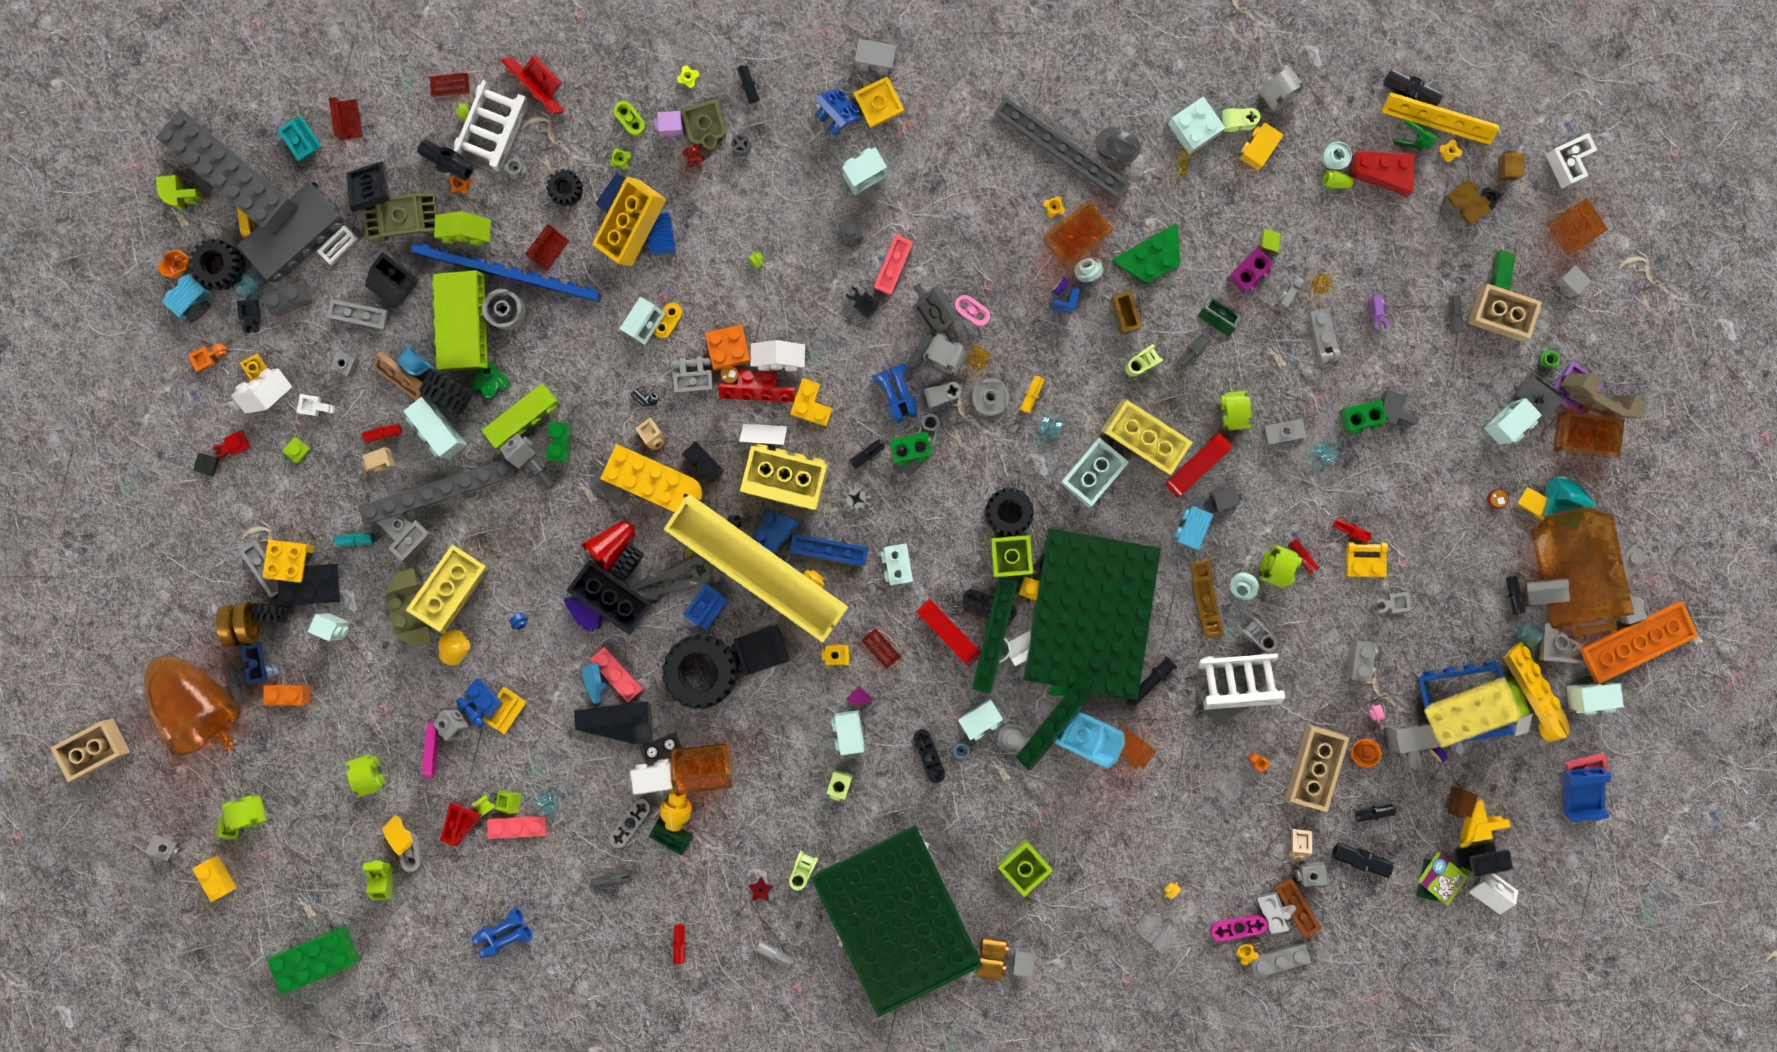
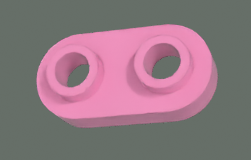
M967 295L957 298L955 310L958 314L979 327L985 326L989 322L990 312L986 307ZM966 303L968 308L962 309L961 304ZM982 314L984 319L978 320L977 315Z

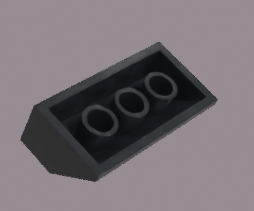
M590 559L566 590L629 636L643 622L653 608V604Z

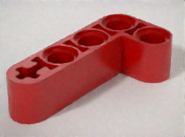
M1218 431L1164 485L1177 498L1180 497L1233 447V444L1221 431Z
M930 598L915 611L969 668L979 659L981 651Z

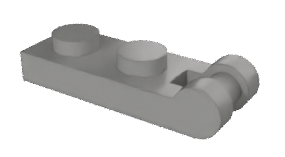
M1329 308L1309 312L1320 363H1328L1329 360H1341V353L1338 349ZM1330 347L1331 352L1326 353L1325 348Z

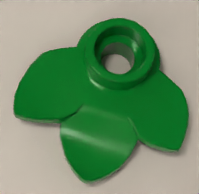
M488 362L487 367L490 368L491 373L486 375V369H479L478 373L471 380L472 391L481 390L485 398L492 400L498 388L509 389V380L505 373L498 371L495 364Z

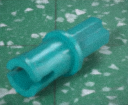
M353 532L352 534L336 535L334 537V543L337 547L373 545L375 542L373 533L357 534Z

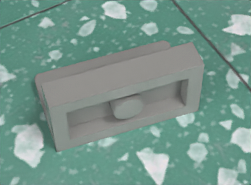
M415 520L388 549L401 562L410 563L435 537V534L427 531Z
M1567 578L1526 582L1529 605L1570 601L1569 581Z

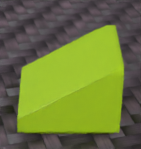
M1268 229L1262 230L1259 249L1278 253L1281 233Z
M498 790L495 810L508 814L518 813L521 794Z
M220 816L215 835L217 838L237 840L240 829L237 828L236 831L227 832L224 818Z

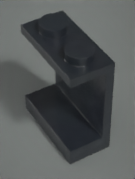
M779 625L733 639L734 643L731 644L734 654H738L740 662H737L740 673L744 672L745 676L790 661Z
M1493 842L1455 849L1458 868L1474 877L1513 870L1510 850L1496 851V846Z

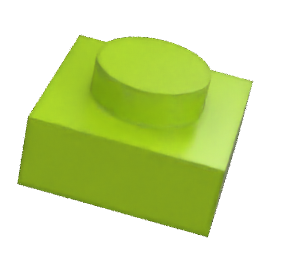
M294 437L282 450L296 464H300L311 451L297 437Z

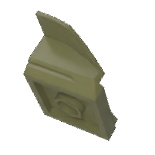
M414 568L395 573L385 592V598L394 633L401 640L415 648L432 643L429 628L432 627L406 611L423 587L422 583H417Z

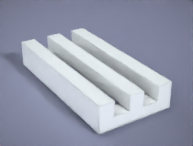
M343 225L317 252L329 265L333 266L359 239ZM346 232L347 235L325 255L324 253Z

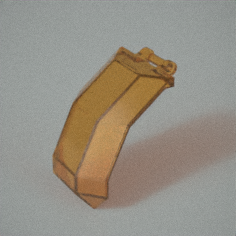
M1588 505L1548 513L1530 530L1541 581L1567 578L1569 581L1570 601L1547 604L1552 628L1573 625L1575 638H1579L1585 634L1608 630L1611 632L1617 631L1614 618L1635 615L1613 514ZM1608 619V623L1579 627V623Z

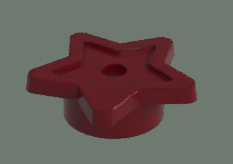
M760 877L757 883L748 885L753 891L752 900L755 901L762 898L768 901V892L774 886L767 884L763 877Z

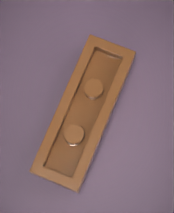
M379 352L376 355L372 366L373 369L416 401L423 397V394L419 391L423 383L421 380L407 373L399 364L383 352Z

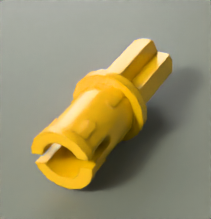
M1040 376L1034 377L1029 390L1025 392L1026 396L1019 408L1021 411L1028 414L1031 413L1036 399H1039L1038 395L1045 379Z

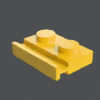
M502 687L497 697L503 705L492 718L484 716L482 720L505 735L527 704V701H524L506 687Z

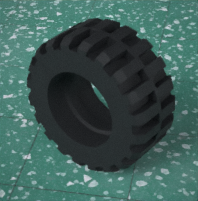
M702 634L684 638L671 647L670 652L664 658L665 663L662 665L664 674L662 679L663 682L665 681L667 692H670L671 697L675 701H679L680 705L684 707L689 706L691 709H706L719 704L731 693L737 681L738 667H736L737 661L732 654V650L724 644L725 642L716 639L714 636ZM698 653L706 654L713 658L718 667V676L715 683L703 690L690 687L682 675L685 661L690 656Z

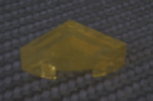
M1179 149L1178 176H1185L1188 166L1187 150Z

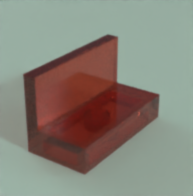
M337 97L329 98L334 136L341 141L363 137L358 100L340 101Z
M547 224L525 255L548 271L570 241Z

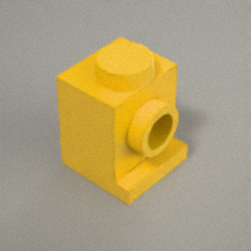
M825 645V649H822V661H825L826 665H849V645ZM832 652H837L839 657L837 659L832 658Z

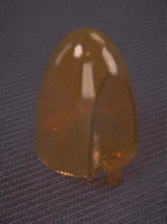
M173 656L157 657L148 664L143 681L145 701L152 722L172 755L182 756L196 752L217 739L226 752L231 751L233 747L237 746L228 731L232 728L231 724L239 718L241 710L213 678L195 665Z

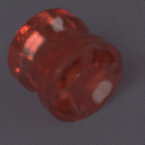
M698 144L691 145L682 151L683 157L687 159L688 167L697 166L705 160L704 155L700 153Z

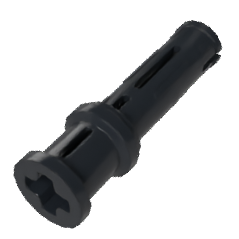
M1165 656L1164 660L1157 667L1153 668L1149 677L1140 684L1138 700H1128L1136 706L1160 681H1165L1166 676L1178 667Z

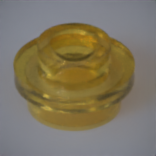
M1325 274L1315 276L1312 280L1313 290L1317 293L1327 292L1331 288V279ZM1320 280L1325 282L1324 287L1319 285Z

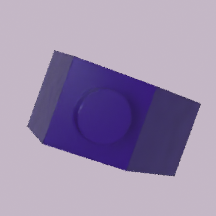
M569 597L564 598V603L576 623L583 626V630L594 632V629H600L603 618L600 614L580 600Z

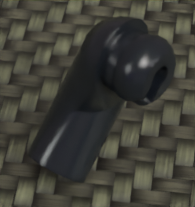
M636 388L630 394L643 407L655 406L659 402V396L656 393L643 395Z

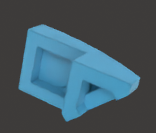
M591 663L581 669L582 677L593 703H600L601 690L605 689L607 684L601 683L598 663Z

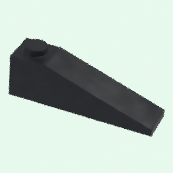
M649 702L574 710L575 730L630 744L653 743L652 710Z

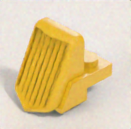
M1478 799L1472 818L1467 816L1466 820H1464L1460 847H1468L1471 842L1493 839L1491 831L1511 827L1509 819H1502V816L1487 817L1483 800Z

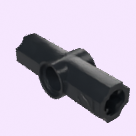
M1393 69L1388 72L1383 81V86L1400 93L1401 96L1438 106L1443 97V93L1425 85L1422 79L1414 76L1408 77Z
M427 139L422 140L417 147V153L435 163V168L440 172H450L463 181L468 180L473 174V167L456 157L454 150L451 148L439 147Z
M1337 842L1332 851V858L1350 864L1356 869L1367 873L1369 871L1386 878L1392 875L1394 863L1382 857H1377L1369 851L1360 848L1355 849Z

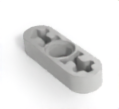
M641 798L632 805L610 835L609 841L613 847L621 848L628 842L651 811L649 800ZM638 804H646V811L643 810L638 816L631 813L632 811L634 813L638 811ZM627 818L635 820L636 825L634 828H628L625 825ZM623 830L630 833L629 835L625 833L622 836L623 842H615L616 837L614 835L618 836Z

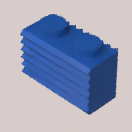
M663 212L658 215L649 233L650 240H647L648 251H652L654 256L677 252L669 212Z

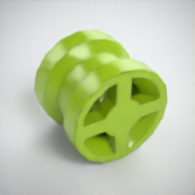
M487 794L471 805L472 809L481 814L480 818L495 808V805L489 802Z

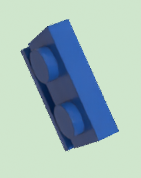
M706 583L683 615L706 631L729 599Z

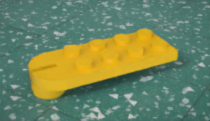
M616 444L600 478L672 512L677 510L685 498V494L692 495L702 502V488L694 478Z
M1522 641L1516 643L1503 659L1540 720L1539 731L1541 736L1549 742L1566 738L1569 735L1570 728L1559 699L1553 695L1549 682L1543 678L1540 667L1533 661L1528 647Z

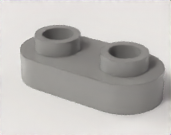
M411 833L413 839L411 847L399 856L401 867L407 872L417 870L422 864L418 838L414 833ZM410 858L415 859V864L410 863Z

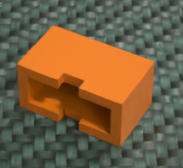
M311 684L265 685L263 705L310 704Z

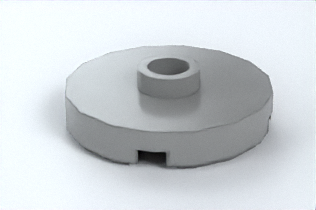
M987 378L977 383L971 398L973 406L979 413L991 417L999 415L1006 409L1009 404L1010 394L1002 381ZM992 394L994 400L989 401L987 395Z

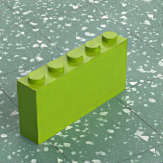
M473 270L433 274V308L435 312L433 325L435 328L434 345L436 347L434 361L436 370L448 372L488 369L486 319L482 310L485 300L484 273Z

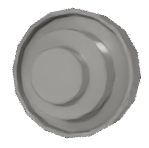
M1007 724L998 733V743L1004 751L1015 753L1025 746L1026 734L1020 726Z

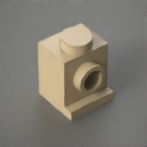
M383 447L362 455L364 459L362 464L366 472L371 470L377 473L386 470V466L396 467L389 448Z

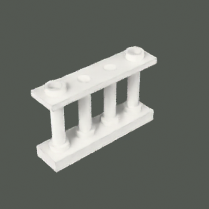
M482 80L481 85H478L476 88V97L461 134L454 142V151L460 156H463L466 150L486 158L493 169L501 172L529 101L520 94L517 95L516 99L512 100L489 91L491 86ZM486 98L511 107L510 115L504 117L483 109ZM479 115L503 124L502 134L498 135L475 126ZM474 133L496 142L495 151L489 152L469 144L468 141L471 134Z
M1263 652L1260 655L1215 659L1212 656L1202 658L1198 664V669H1206L1209 695L1203 702L1204 710L1282 704L1285 694L1284 691L1275 689L1271 666L1272 663L1276 662L1278 654ZM1263 664L1267 690L1266 692L1258 693L1255 687L1252 665ZM1234 666H1244L1248 687L1247 694H1239L1236 690ZM1225 667L1229 693L1220 696L1217 693L1214 668Z

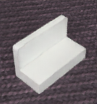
M1031 630L1009 641V657L1014 666L1027 659Z
M1492 873L1482 875L1480 882L1472 887L1469 893L1498 914H1502L1516 905L1518 890Z

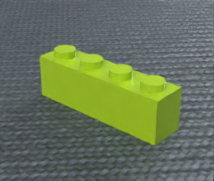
M541 383L481 431L494 448L500 450L516 433L522 437L527 433V428L531 425L536 426L542 421L541 417L545 414L553 413L557 409L559 401L548 387Z

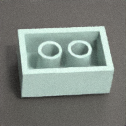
M421 397L404 410V413L407 415L405 417L407 422L411 426H416L419 430L417 434L424 442L427 440L431 446L429 447L430 451L436 457L451 459L467 446L466 442L432 400Z
M1099 437L1063 478L1060 484L1085 505L1092 507L1129 462Z

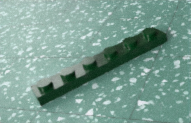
M999 577L972 686L974 691L986 694L992 693L1018 581Z
M1090 671L1083 673L1016 755V758L1027 770H1032L1102 685Z

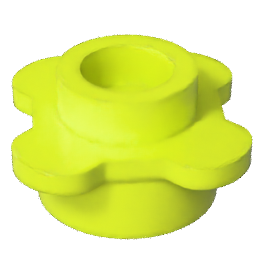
M683 66L677 81L689 88H693L699 77V72L689 69L688 66Z

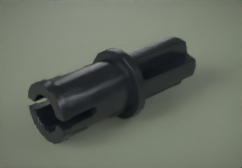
M741 65L737 67L742 82L741 88H744L748 103L753 104L760 101L754 85L756 82L752 80L748 66Z
M878 439L867 448H862V451L849 459V461L857 469L866 461H871L873 456L885 449V445Z
M1506 577L1509 592L1507 597L1510 598L1513 615L1518 614L1517 606H1519L1520 614L1525 613L1522 599L1524 594L1521 593L1518 577Z
M1393 804L1378 807L1373 805L1372 808L1355 811L1357 822L1372 819L1378 821L1379 818L1395 816Z

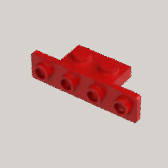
M532 56L524 68L512 57L501 60L506 70L514 74L519 79V83L527 87L532 92V96L545 105V109L549 113L555 115L562 114L565 111L552 98L562 82L536 56Z
M739 370L738 384H718L719 398L727 400L780 401L786 403L795 401V388L776 387L777 371Z

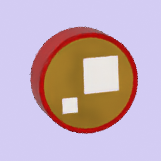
M735 366L721 369L720 378L725 384H735L738 381L739 371Z
M1496 489L1488 494L1487 501L1493 508H1503L1508 504L1509 496L1506 491Z

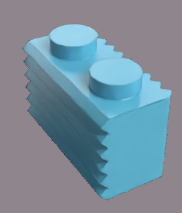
M190 274L180 277L177 282L178 285L174 289L169 290L162 301L176 316L185 320L211 293L206 286L199 283Z
M1195 506L1186 508L1181 518L1184 520L1181 527H1177L1174 537H1177L1175 542L1194 550H1200L1214 514Z

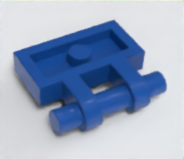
M476 678L464 692L469 697L466 701L462 697L456 700L459 709L466 713L471 723L476 724L479 728L485 724L482 720L484 716L492 718L503 705L500 699L479 678ZM474 704L479 708L476 712L472 709Z

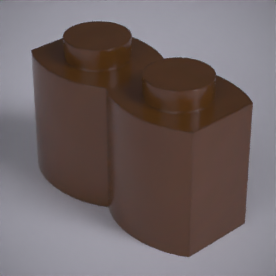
M1451 786L1444 808L1448 809L1447 813L1465 820L1467 816L1472 818L1479 795Z

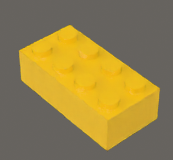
M626 177L592 245L618 264L632 266L667 199L641 180Z

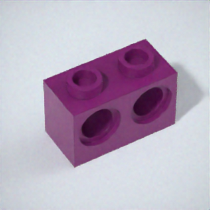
M1257 247L1227 278L1242 293L1247 290L1251 292L1258 285L1256 281L1261 276L1265 278L1272 271L1270 267L1274 263ZM1254 262H1261L1262 269H1257ZM1242 274L1249 277L1248 283L1241 280Z

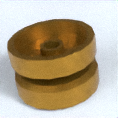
M251 602L238 603L236 606L231 604L223 605L218 608L216 613V629L218 637L225 647H235L241 643L243 645L255 644L259 640L260 621L251 619L253 605Z

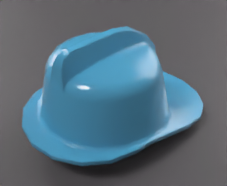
M404 342L406 348L397 361L407 373L420 375L430 368L436 370L435 367L422 359L411 346Z

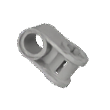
M950 382L924 389L928 407H937L958 399L961 395L960 385L956 382ZM951 386H953L954 389H958L955 396H952L951 393H947V391L950 390Z
M934 414L924 416L917 433H928L931 450L933 449L939 426V419ZM927 418H933V419H935V421H936L935 427H933V428H928V427H926V425H925L926 419H927ZM918 443L915 445V447L919 446L922 448H926L925 445L922 443Z
M1256 617L1252 618V622L1245 629L1242 628L1240 630L1247 639L1262 651L1271 652L1278 646L1276 637ZM1265 638H1269L1272 642L1269 648H1265L1263 645Z

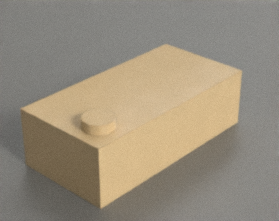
M1306 724L1285 798L1293 803L1328 812L1349 737L1338 732Z

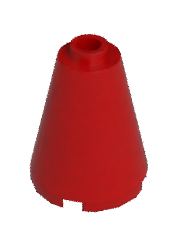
M620 521L584 541L581 546L585 551H589L590 557L597 565L609 572L635 536L633 532L635 528L629 521L626 523Z

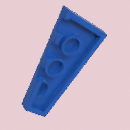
M766 508L752 539L776 555L779 546L783 541L786 542L790 536V531L793 527L796 528L800 522Z

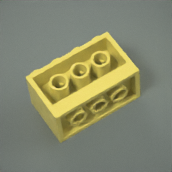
M1126 399L1120 400L1101 429L1103 433L1170 475L1193 443Z
M757 444L756 447L751 446L740 488L741 492L818 511L828 471V466L824 460L813 458V461L807 460L805 455L794 453V456L788 455L787 451L778 448L775 451H771L768 446ZM769 466L771 472L765 475L763 469ZM788 471L790 477L783 480L782 473ZM807 475L809 481L802 485L800 478Z
M452 545L406 611L444 635L488 572L486 566Z
M1505 677L1432 703L1425 709V713L1441 748L1519 720L1521 716V711Z

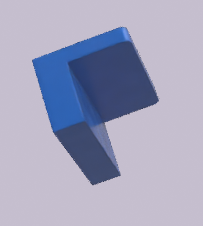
M1072 288L1067 302L1053 299L1049 309L1071 315L1076 308L1080 290Z

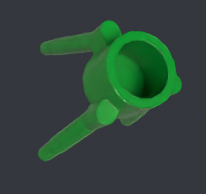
M1405 120V124L1419 133L1416 137L1418 144L1398 139L1394 140V143L1415 147L1422 151L1424 147L1427 149L1432 147L1437 135L1431 133V131L1425 129L1419 123Z

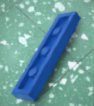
M793 533L789 552L865 566L868 547Z

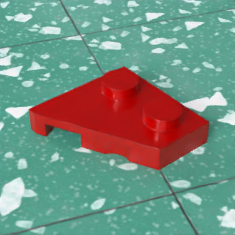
M450 803L440 840L452 846H459L481 814L457 803Z

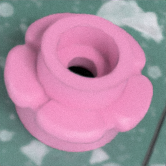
M1371 705L1372 709L1369 710L1372 721L1376 720L1380 723L1381 720L1385 719L1383 710L1380 705Z

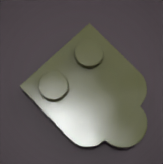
M713 99L680 109L690 141L695 145H701L705 151H715L719 147V139H722L726 133L718 100Z

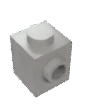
M1574 265L1568 268L1554 282L1560 287L1564 295L1571 298L1576 295H1583L1588 290L1587 286L1592 281Z
M517 433L500 448L506 460L518 469L535 454L531 447L533 445L527 437L522 438Z
M1626 594L1620 596V600L1614 602L1621 624H1632L1648 619L1645 612L1646 605L1640 596Z
M1322 862L1298 864V870L1295 871L1297 881L1304 887L1327 885L1325 864Z
M1014 947L1013 975L1020 979L1033 977L1034 949Z

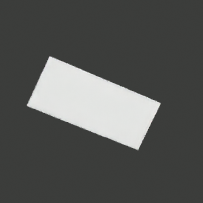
M1532 714L1518 720L1515 736L1529 732Z

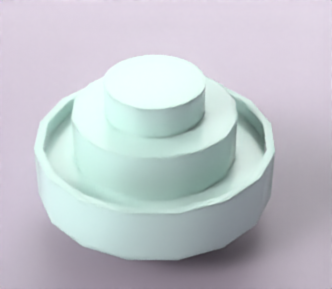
M1339 141L1329 144L1322 155L1325 166L1330 170L1336 171L1347 167L1352 158L1349 146Z
M1086 258L1078 262L1074 269L1076 278L1081 282H1092L1099 278L1103 272L1101 261L1097 258Z
M1238 573L1231 580L1230 590L1237 598L1250 600L1257 595L1259 583L1254 576L1248 573Z

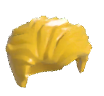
M449 630L444 635L442 634L438 646L440 660L447 665L455 666L460 664L463 658L467 656L470 643L462 631Z

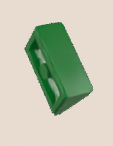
M1502 250L1496 252L1490 285L1510 291L1516 255Z

